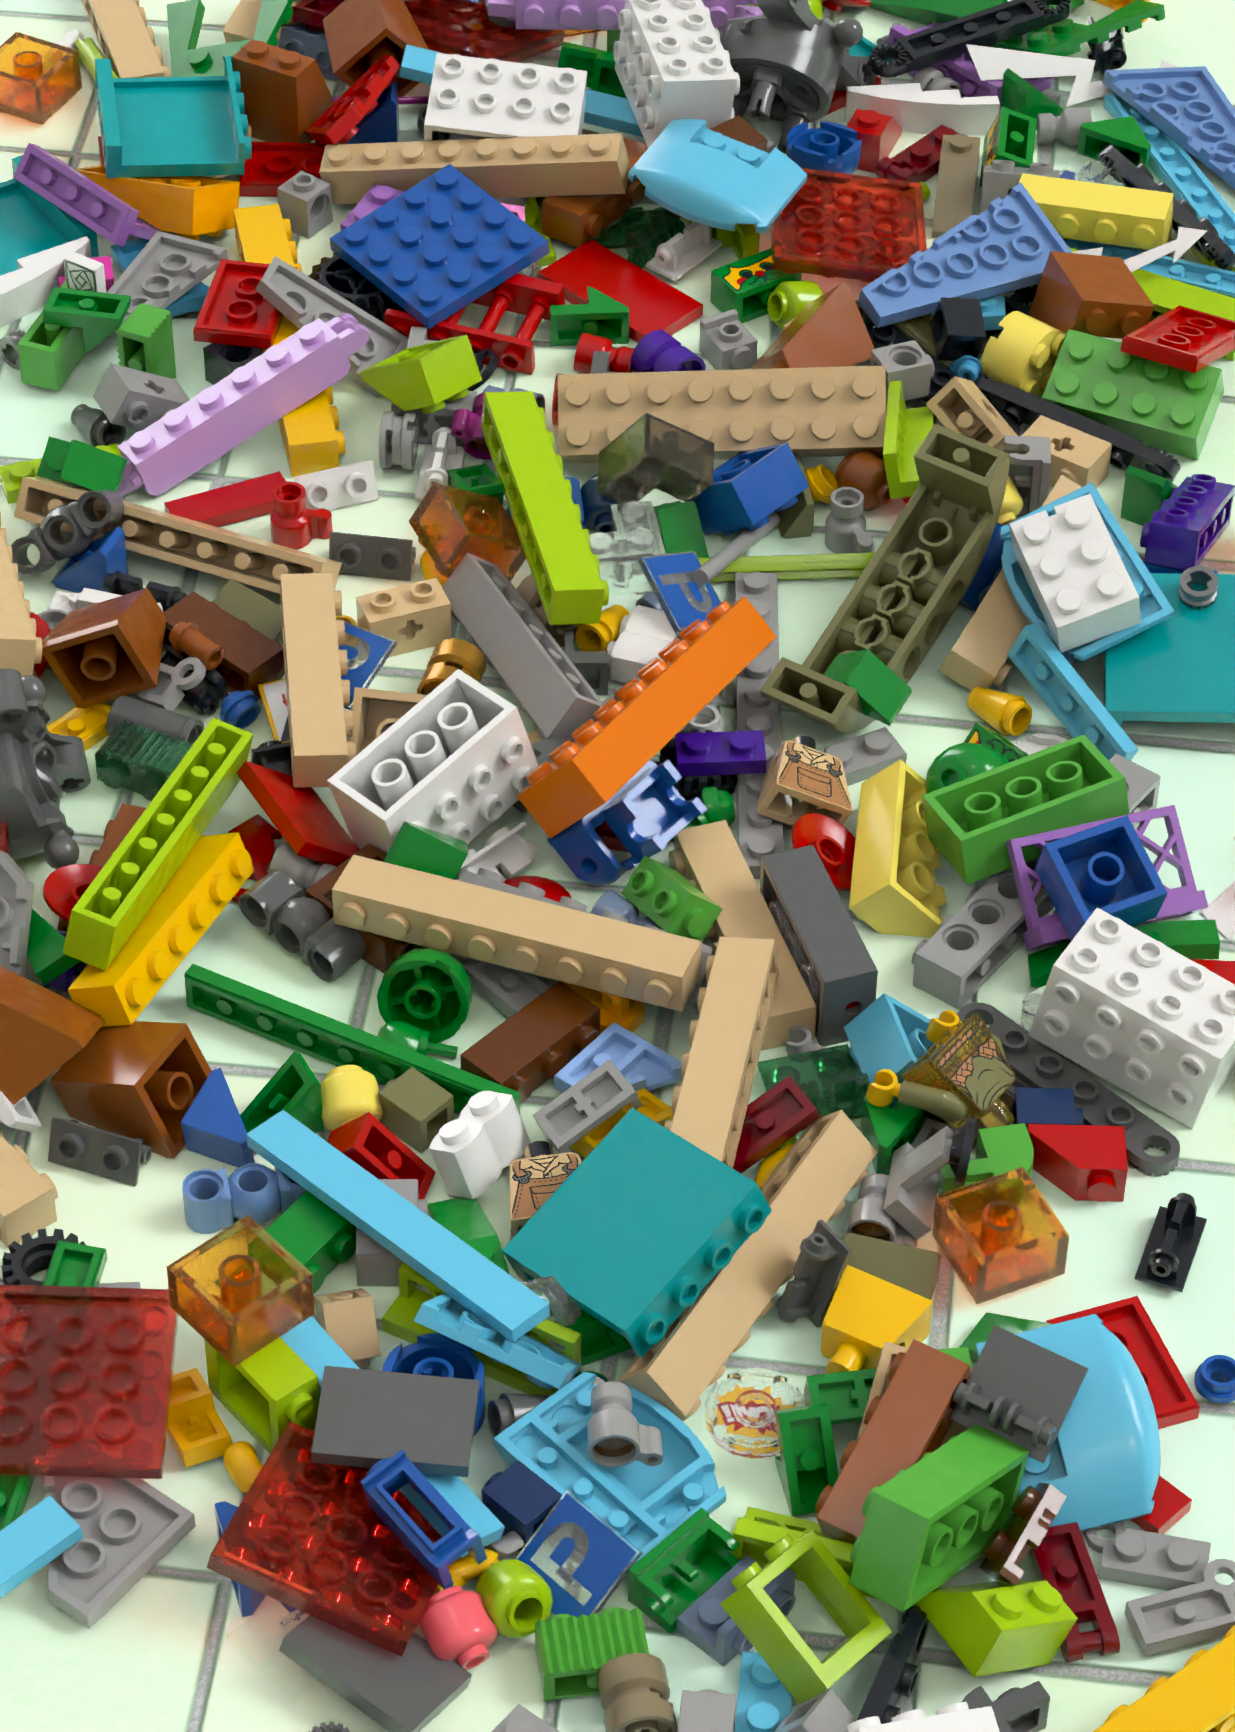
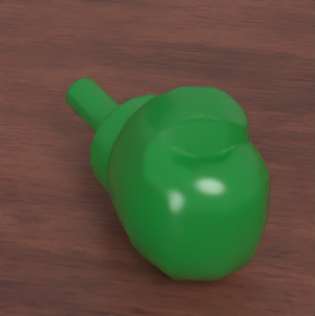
M716 787L703 788L701 802L707 810L702 815L694 818L683 829L726 820L730 827L735 821L732 795Z
M389 1021L380 1028L377 1035L424 1055L428 1053L452 1058L457 1056V1046L428 1042L430 1031L420 1030V1028L403 1021Z

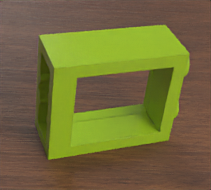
M245 1301L205 1324L203 1332L209 1389L212 1394L280 1466L294 1457L304 1455L312 1450L319 1407L318 1376Z
M812 1529L795 1542L787 1534L764 1553L769 1563L761 1569L755 1561L730 1581L736 1588V1591L720 1603L798 1704L830 1688L892 1632L858 1588L849 1584L850 1577ZM790 1565L847 1636L844 1641L821 1661L763 1589Z

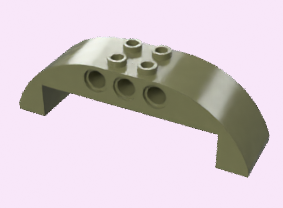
M934 424L914 455L920 485L804 663L800 665L782 657L761 688V696L841 732H855L872 723L875 719L864 715L857 690L825 676V672L837 655L869 649L906 684L909 683L967 592L989 546L1004 499L1010 465L1009 454Z

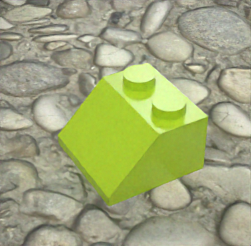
M467 335L408 347L359 372L364 382L403 411L421 408L423 414L432 413L446 407L444 400L453 401L469 395L468 388L482 381Z
M1047 1580L1019 1581L1016 1586L1000 1581H991L932 1591L916 1603L927 1614L928 1620L973 1677L1050 1664L1078 1619L1063 1601L1061 1594Z

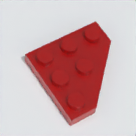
M382 55L304 133L313 143L336 145L338 142L341 144L347 143L358 132L359 129L356 125L377 106L378 102L376 100L382 91L396 80L397 76L395 73L401 67L392 55Z

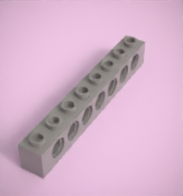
M1115 754L1109 761L1126 779L1129 813L1133 814L1156 809L1161 775ZM1140 823L1132 824L1134 829H1136ZM1039 857L1026 863V866L1036 872L1035 867ZM1012 868L991 875L990 879L980 889H974L968 895L964 905L954 915L949 914L945 917L939 930L928 941L923 940L918 944L911 960L914 965L913 986L959 1010L1025 943L1022 933L1028 931ZM1030 880V884H1031V888H1032L1034 882ZM1041 887L1034 899L1039 918L1050 916L1055 911L1047 891Z

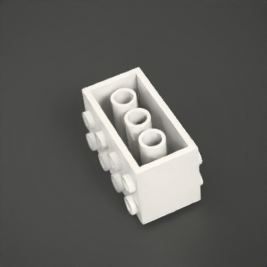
M626 0L625 7L619 11L618 17L619 29L621 31L620 39L615 41L613 48L614 60L616 62L615 71L647 147L649 148L673 120H707L706 128L711 129L734 118L733 101L734 95H738L740 91V77L737 72H734L730 64L729 52L724 50L720 42L719 30L714 28L711 22L710 10L704 6L702 0Z
M437 53L424 123V141L582 135L585 118L587 71L542 66L534 63L500 61L493 58L484 59L459 54Z
M458 669L328 779L327 782L356 846L361 849L370 843L387 854L404 821L461 839L469 844L519 800L517 795L530 784L525 777L539 765L517 707Z
M1097 907L1054 963L1028 1036L1193 1129L1235 1069V984Z

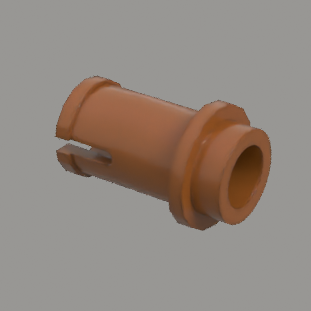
M181 621L173 627L169 634V642L172 644V649L178 654L185 653L190 657L198 658L204 664L206 670L211 671L215 669L224 657V648L200 633L199 627L194 622L186 623Z

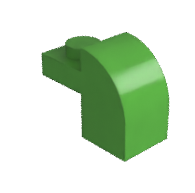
M1025 1123L978 1129L976 1158L969 1160L964 1187L954 1185L955 1175L949 1164L940 1169L938 1199L942 1211L989 1204L995 1219L1013 1213L1024 1204L1030 1192L1034 1148Z

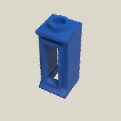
M402 1449L391 1458H384L374 1464L368 1471L367 1476L360 1481L368 1505L443 1589L454 1585L448 1566L467 1551L478 1565L487 1559L480 1535L462 1519L407 1458ZM407 1483L414 1488L451 1530L434 1544L391 1497Z

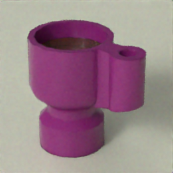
M480 393L475 397L473 412L468 409H457L454 411L451 435L464 440L463 448L470 456L482 460H492L480 426L485 393Z

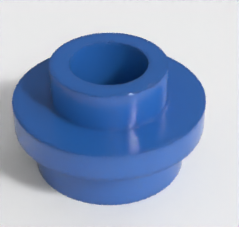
M251 690L232 692L221 704L220 721L240 729L248 727L257 719L261 712V707L257 704L258 697Z
M1213 1355L1205 1359L1196 1369L1194 1376V1386L1197 1392L1203 1398L1215 1403L1234 1401L1235 1360L1225 1355Z

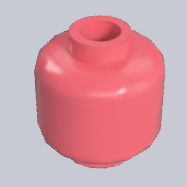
M452 1586L436 1593L425 1602V1612L419 1620V1626L425 1640L439 1659L453 1660L465 1670H469L489 1658L490 1654L487 1649L496 1640L498 1632L479 1593L471 1590L463 1591L461 1586Z

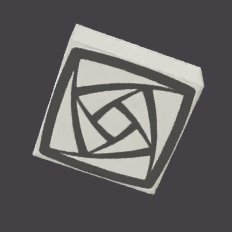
M73 251L63 258L67 289L106 293L103 263Z

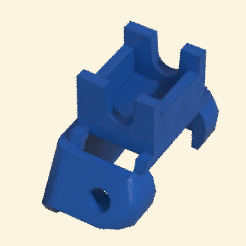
M669 759L659 765L649 760L605 804L554 837H548L546 840L578 879L590 885L603 886L615 883L627 871L639 864L644 856L651 857L661 852L676 834L694 818L702 815L707 808L698 797L685 801L673 786L682 776ZM605 821L632 856L619 862L594 829Z

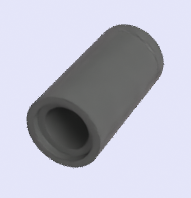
M124 695L118 697L113 703L106 725L107 734L112 738L179 760L184 758L205 729L203 722Z

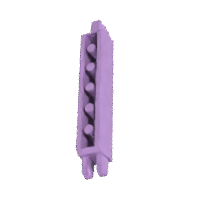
M487 0L488 16L507 17L508 20L515 21V29L620 30L618 23L619 11L624 9L626 0ZM702 0L704 6L710 10L711 22L714 28L724 26L729 18L764 16V13L757 6H743L755 5L757 0Z
M343 313L338 318L335 317L327 323L318 318L304 325L299 331L279 344L271 346L266 352L246 365L235 369L230 375L213 386L202 390L197 396L180 407L169 411L164 417L147 428L136 432L128 440L117 446L121 456L127 459L117 494L122 497L142 487L149 495L160 496L346 377L351 367L348 357L358 352L361 347L364 348V345H367V342L370 341V332L364 325H358L356 318L349 313Z

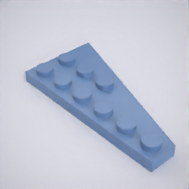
M1206 66L1105 70L1102 82L1104 85L1235 189V108Z
M1020 182L1012 188L1009 195L1003 199L998 197L989 203L988 209L978 216L971 215L935 239L930 248L924 252L919 250L910 256L908 263L899 269L892 268L862 288L858 301L875 326L879 328L934 313L941 297L981 300L1039 284L1050 251L1073 252Z

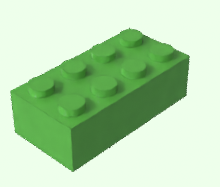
M1068 329L1042 399L1143 441L1146 447L1154 446L1155 449L1160 448L1161 451L1199 460L1224 393L1222 369L1208 365L1197 373H1193L1121 352V342Z
M1084 734L922 795L928 838L967 885L1012 868L1006 846V841L1010 839L1130 814L1125 777ZM1034 845L1021 848L1025 864L1040 857L1042 852Z
M975 1424L958 1436H952L946 1444L932 1453H926L920 1461L906 1470L901 1469L894 1478L880 1487H874L867 1495L863 1504L862 1514L866 1516L862 1534L857 1538L851 1550L850 1560L854 1562L849 1584L904 1612L983 1556L981 1551L991 1535L999 1528L1005 1531L1010 1524L1013 1513L1012 1507L1017 1499L1030 1450Z

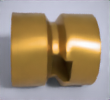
M452 638L441 641L433 650L427 669L417 688V694L428 695L458 669L480 683L486 670V659L483 653L475 645L465 640Z

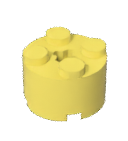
M1013 311L999 323V326L1004 329L998 339L991 336L987 342L981 359V374H986L987 378L992 377V381H998L1000 385L1005 382L1039 397L1045 391L1066 334L1020 311Z

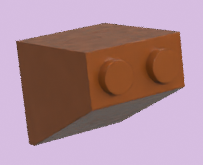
M345 0L323 19L333 74L349 86L359 79L382 55H392L401 66L406 44L429 50L403 0ZM400 67L395 73L397 76L395 81L398 83V97H404L420 82L399 77Z
M251 39L232 57L233 71L240 72V93L243 92L244 114H247L248 126L250 124L252 128V138L265 142L311 143L312 141L304 131L334 103L316 59L301 55L295 51H288L269 45L264 41Z
M1050 251L1028 316L1050 325L1063 333H1067L1068 329L1098 337L1123 339V337L1149 323L1154 305L1122 258Z
M844 282L808 303L750 369L861 366L870 361L871 349L875 348L848 283Z
M145 588L71 611L42 640V654L77 708L84 709L117 699L122 695L127 696L157 687L167 618L149 589Z
M0 966V1091L13 1105L16 1104L80 1052L105 1023V1020L99 1014Z
M134 1021L132 1025L101 1027L80 1052L61 1066L50 1079V1082L70 1117L97 1129L133 1139H144L145 1145L151 1146L153 1153L165 1158L174 1159L185 1146L181 1121L209 1076L211 1069L187 1023Z

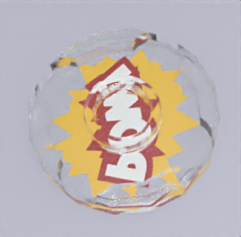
M759 1367L735 1370L727 1374L726 1380L721 1381L718 1385L716 1382L709 1389L704 1405L707 1432L717 1445L733 1455L751 1459L773 1457L780 1453L775 1411L805 1406L804 1396L797 1386L795 1390L792 1385L787 1383V1377L777 1371Z

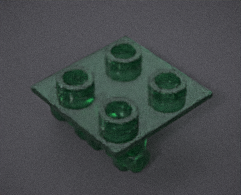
M635 207L625 211L621 215L622 219L615 225L603 228L599 233V237L594 241L608 249L626 248L629 255L627 260L643 269L645 264L655 257L657 247L662 243H666L678 233L684 234L686 226L680 220L681 216L663 207H658L654 210H643L642 207Z
M848 1044L758 1062L757 1067L766 1092L790 1075L817 1108L820 1118L841 1109L850 1120L862 1118L863 1097L866 1096L870 1083L866 1073L859 1074L856 1064L850 1055Z

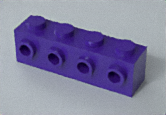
M1207 474L1187 476L1178 488H1173L1170 498L1164 499L1161 509L1154 511L1150 523L1145 522L1140 538V547L1146 548L1144 562L1182 570L1198 566L1230 524L1235 485L1216 482L1215 477Z

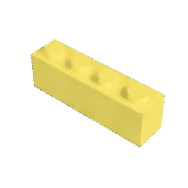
M1022 173L1019 183L1021 182L1062 238L1124 246L1148 251L1171 242L1174 193Z
M901 759L861 783L849 909L859 920L865 921L879 934L931 938L939 930L944 918L941 919L940 906L946 903L944 887L936 885L934 870L941 866L940 852L936 850V847L928 838L922 795L926 794V780Z

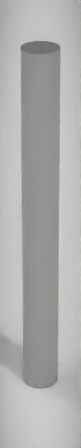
M772 512L768 515L770 521L766 525L754 531H744L693 573L694 582L700 586L707 584L776 528L780 523L779 516Z

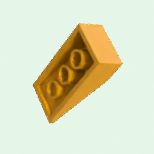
M105 164L75 169L138 210L139 218L161 231L177 233V236L197 241L200 240V235L219 237L223 235V230L235 228L233 209L239 208L240 182L205 176L106 178Z

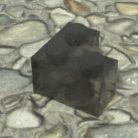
M645 413L599 452L597 493L629 507L634 506L654 488L672 495L676 499L685 502L692 501L713 484L714 443Z

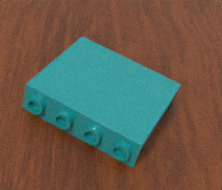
M225 56V76L113 78L110 59H95V93L106 178L244 175L245 159H251L252 156L251 137L248 136L247 114H244L243 92L240 93V72L233 71L231 56Z
M23 155L11 159L13 176ZM15 178L0 183V276L18 270L17 259L85 236L90 239L92 258L99 257L97 233Z
M1150 573L1175 611V616L1104 651V707L1121 728L1122 721L1235 723V574H1216L1218 577L1217 599H1215L1214 604L1211 603L1210 607L1204 606V609L1200 610V607L1193 609V606H1190L1189 608L1186 606V603L1183 604L1179 598V585L1182 574ZM1197 582L1195 585L1192 583L1191 589L1194 591H1205L1206 586H1204L1203 582L1201 585Z
M631 1108L501 1251L520 1279L531 1286L537 1280L625 1337L635 1354L642 1358L653 1344L658 1343L664 1337L667 1329L686 1307H689L696 1301L702 1289L718 1271L729 1264L735 1252L751 1234L762 1227L772 1210L756 1182L634 1108Z

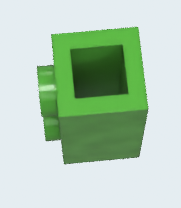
M647 856L643 857L621 893L664 931L699 940L701 943L722 911L719 905L676 870Z

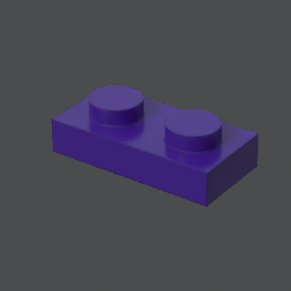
M763 730L677 733L675 735L676 766L681 776L766 773L767 760Z

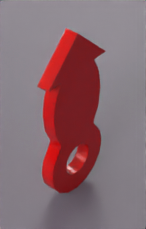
M259 814L228 831V833H239L246 851L250 854L255 870L248 879L256 882L268 874L270 863L275 854L273 839L282 840L281 833ZM240 888L231 901L239 904L238 899L240 895L248 889Z

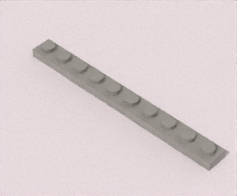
M735 572V602L745 596L776 635V638L736 676L737 731L763 730L767 768L781 747L780 704L762 697L760 693L761 688L779 662L777 573ZM765 773L738 774L737 776L738 846L754 879H760L761 856L784 851L783 822L757 814V804Z

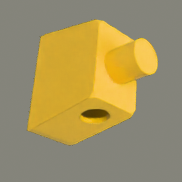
M847 1265L822 1326L821 1353L825 1358L830 1359L825 1368L827 1374L877 1368L885 1341L906 1348L910 1347L913 1339L923 1342L930 1333L933 1301Z

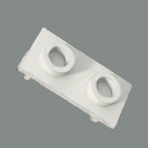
M692 221L684 228V234L678 233L666 243L660 244L657 247L655 257L647 262L645 267L664 277L677 281L721 247L722 242L712 238L713 227Z
M441 427L436 430L432 435V445H425L415 499L453 502L446 470L463 467L465 450L463 447H457L456 438L451 435V429L448 427Z
M372 459L293 477L294 482L301 484L306 490L305 508L317 510L323 508L330 511L379 499Z
M523 821L510 831L507 827H503L487 840V846L476 852L473 848L468 850V855L455 880H458L462 869L477 874L479 868H484L500 874L496 869L500 867L510 879L528 866H531L538 855V848L532 841L528 840L525 842L520 836L527 824Z

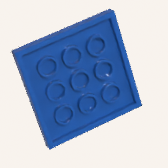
M451 164L329 238L333 252L428 330L550 253L548 240Z

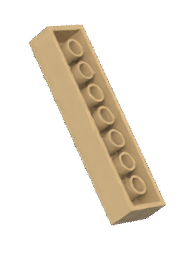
M885 365L558 375V449L563 464L731 459L741 452L787 442L792 452L798 453L800 457L846 456L851 452H858L863 449L870 450L877 455H883L886 423Z

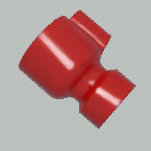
M582 333L575 352L574 371L590 374L594 351L610 352V372L633 373L631 367L633 348L622 346L616 349L612 346V340Z
M284 482L273 489L272 496L275 509L270 516L271 540L273 543L298 550L307 546L312 539L326 540L330 538V532H333L331 512L323 508L317 510L305 508L306 490L301 484Z

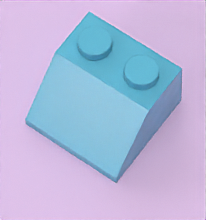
M885 993L844 1027L851 1044L849 1048L850 1055L859 1065L865 1079L862 1085L866 1093L868 1085L874 1082L875 1074L882 1069L893 1071L897 1076V1083L902 1084L904 1080L909 1081L912 1074L926 1065L928 1059L934 1057L941 1046L936 1045L931 1054L924 1061L913 1067L904 1079L902 1076L934 1045L926 1037V1030L930 1019ZM951 1066V1076H950V1070H948V1075H949V1087H950V1089H951V1079H950V1077L953 1075V1066ZM927 1069L926 1073H923L921 1076L929 1084V1078L933 1080L935 1077ZM919 1077L915 1082L921 1083L924 1080L923 1078ZM894 1097L889 1105L895 1108L898 1098Z

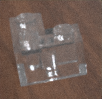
M634 501L610 505V532L589 534L592 554H597L599 559L600 577L608 583L609 598L645 595L647 592L653 591L655 580L643 558L666 556L652 501Z

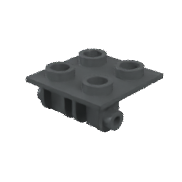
M994 1325L967 1383L961 1382L955 1391L953 1401L957 1404L950 1419L968 1428L978 1424L1029 1449V1457L1044 1463L1087 1374L1088 1368Z

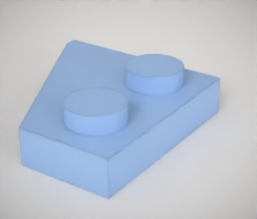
M615 1022L554 1075L555 1089L563 1093L610 1059L635 1091L642 1088L651 1091L682 1080L681 1061Z

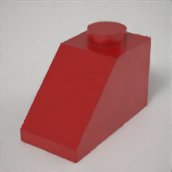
M856 109L847 127L854 129L858 133V141L862 140L861 157L857 169L876 173L880 160L890 155L902 135V127L892 116L879 114L873 110Z
M370 1112L331 1131L327 1142L377 1179H418L419 1199H425L436 1172Z
M1028 1124L1027 1129L1034 1148L1033 1170L1075 1201H1124L1128 1172L1125 1126Z

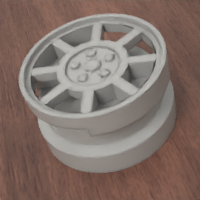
M393 411L383 412L379 435L380 468L391 469L393 465H401L403 470L415 469L419 440V419L417 413L407 412L405 416H397Z

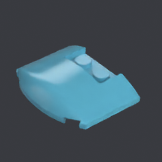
M700 119L671 121L628 172V178L632 183L638 178L646 187L645 196L674 214L703 225L729 231H735L736 223L757 224L755 233H765L807 181V174L777 148H774L771 153H767L707 129V120Z
M1092 482L1015 520H1021L1046 510L1049 517L1055 515V506L1091 494L1138 593L1141 623L1065 651L1080 661L1091 658L1175 616V611ZM1010 523L1001 527L1000 534L1001 540H1004L1001 559L1007 584L1018 607L1031 624L1038 623L1056 646L1014 554Z
M1096 1314L1015 1334L1088 1368L1087 1374L1045 1462L1041 1463L1028 1456L1017 1495L1018 1498L1030 1485L1036 1488L1039 1482L1053 1485L1065 1494L1067 1498L1049 1527L1077 1522L1081 1532L1150 1515L1155 1501L1151 1500L1158 1482L1161 1466L1158 1423L1147 1385L1125 1345L1103 1325L1104 1321ZM986 1341L976 1344L978 1357Z
M583 1372L494 1437L493 1445L509 1467L519 1460L561 1493L563 1498L566 1494L571 1496L635 1550V1555L625 1567L629 1569L700 1508L711 1514L726 1502L727 1495L724 1486L720 1489L718 1487L717 1479L713 1472L715 1470V1463L711 1455L692 1430L665 1406L629 1385L627 1386L632 1392L633 1408L631 1413L636 1417L637 1422L645 1426L656 1427L661 1431L663 1461L657 1466H648L641 1461L634 1460L628 1465L615 1468L604 1467L592 1461L588 1454L587 1426L589 1419L593 1416L591 1410V1391L597 1386L593 1385L596 1374Z

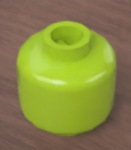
M813 281L781 282L768 298V315L776 326L783 331L786 323L797 317L808 303L822 296L823 292Z
M504 1559L491 1565L476 1584L475 1592L481 1595L485 1608L497 1627V1631L507 1637L524 1638L535 1633V1622L540 1619L546 1621L551 1613L553 1597L549 1585L533 1568L517 1559Z

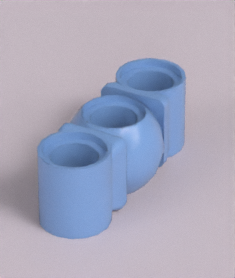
M248 1163L235 1169L229 1177H227L226 1168H220L217 1171L200 1169L186 1176L182 1184L185 1221L191 1230L200 1234L215 1233L223 1227L228 1229L234 1228L233 1217L246 1224L259 1225L271 1220L279 1211L282 1215L307 1190L275 1166L273 1170L262 1164Z

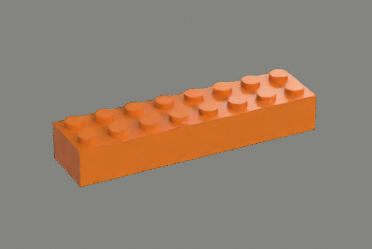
M745 596L731 606L726 600L721 602L706 615L709 621L696 619L678 634L682 639L681 641L676 638L658 652L662 660L659 661L655 658L636 673L641 680L638 681L636 678H633L615 693L619 699L618 701L612 698L593 713L597 719L596 722L590 719L571 734L575 740L574 743L567 740L549 754L548 757L552 760L551 764L545 761L525 777L530 784L517 795V798L549 838L554 837L605 804L776 638V635Z

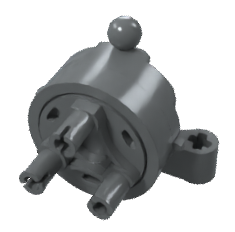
M757 0L759 8L766 16L729 18L724 26L717 29L719 30L720 42L724 50L729 52L730 64L734 72H737L740 77V91L738 95H734L733 101L734 117L739 115L743 118L744 113H746V116L752 120H756V117H759L760 122H766L769 119L785 122L777 149L786 154L787 134L791 128L802 123L821 119L830 109L834 91H846L847 87L874 85L876 74L871 70L872 61L869 56H851L845 50V47H852L862 39L863 28L856 19L846 17L839 20L837 24H834L827 17L819 20L810 10L808 0Z
M0 669V850L9 854L14 862L44 852L47 864L54 869L76 864L79 859L80 849L77 842L72 838L74 830L67 826L65 815L60 811V799L64 797L65 793L82 790L91 782L83 741L77 736H63L50 733L47 730L46 724L50 720V716L42 705L46 699V688L43 681L32 675L21 676L20 672L15 669Z

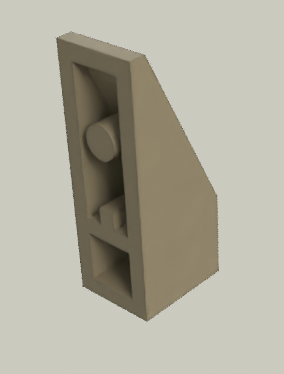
M943 134L931 238L940 237L973 215L979 165L980 137H970L965 134Z

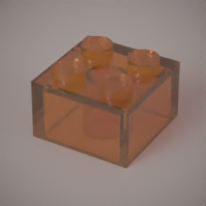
M17 31L0 46V113H6L28 120L31 123L43 125L82 88L78 50Z
M433 483L408 521L418 536V542L427 550L434 561L436 570L446 578L451 576L466 553L497 564L510 582L526 560L515 524L498 498Z
M1024 1167L935 1196L932 1236L976 1304L1065 1274L1069 1234Z
M249 1215L166 1267L170 1307L233 1367L315 1314L313 1274Z

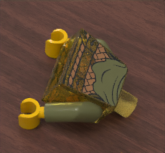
M946 1010L940 1014L939 1019H930L926 1030V1037L934 1044L901 1075L904 1079L903 1083H897L898 1079L893 1071L882 1069L875 1074L874 1082L868 1085L866 1099L872 1105L885 1107L893 1101L894 1097H897L900 1104L925 1110L944 1119L950 1126L955 1128L964 1125L966 1117H978L986 1128L1010 1125L1015 1120V1117L999 1098L1015 1082V1073L1005 1058L1001 1040L990 1033L978 1013L959 1022V1016L954 1011Z

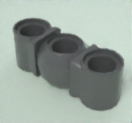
M110 489L93 490L83 493L76 502L53 508L42 520L41 527L33 528L27 536L16 539L11 544L12 563H17L18 572L33 574L51 569L57 561L81 555L90 545L93 536L100 535L106 527L113 526L122 519L124 514L122 498ZM97 498L102 499L107 507V513L102 520L98 519L93 511V505ZM64 521H67L73 529V537L69 543L60 534V527ZM31 544H34L40 552V559L36 565L32 564L27 557V550Z
M280 870L271 871L240 895L238 899L239 907L243 915L251 924L257 928L264 929L265 933L269 936L274 933L277 941L285 950L294 954H303L302 963L309 966L318 978L329 983L335 981L366 955L367 948L364 939L356 929L334 924V917L331 919L328 911L319 901L302 897L303 889L296 886L286 873Z

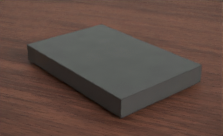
M325 1366L311 1451L312 1463L371 1468L378 1461L384 1458H391L402 1449L407 1458L421 1473L468 1477L479 1395V1380Z
M345 1584L283 1638L279 1649L280 1652L388 1732H420L468 1688L472 1678L470 1672L453 1660L439 1659L426 1640L349 1584Z

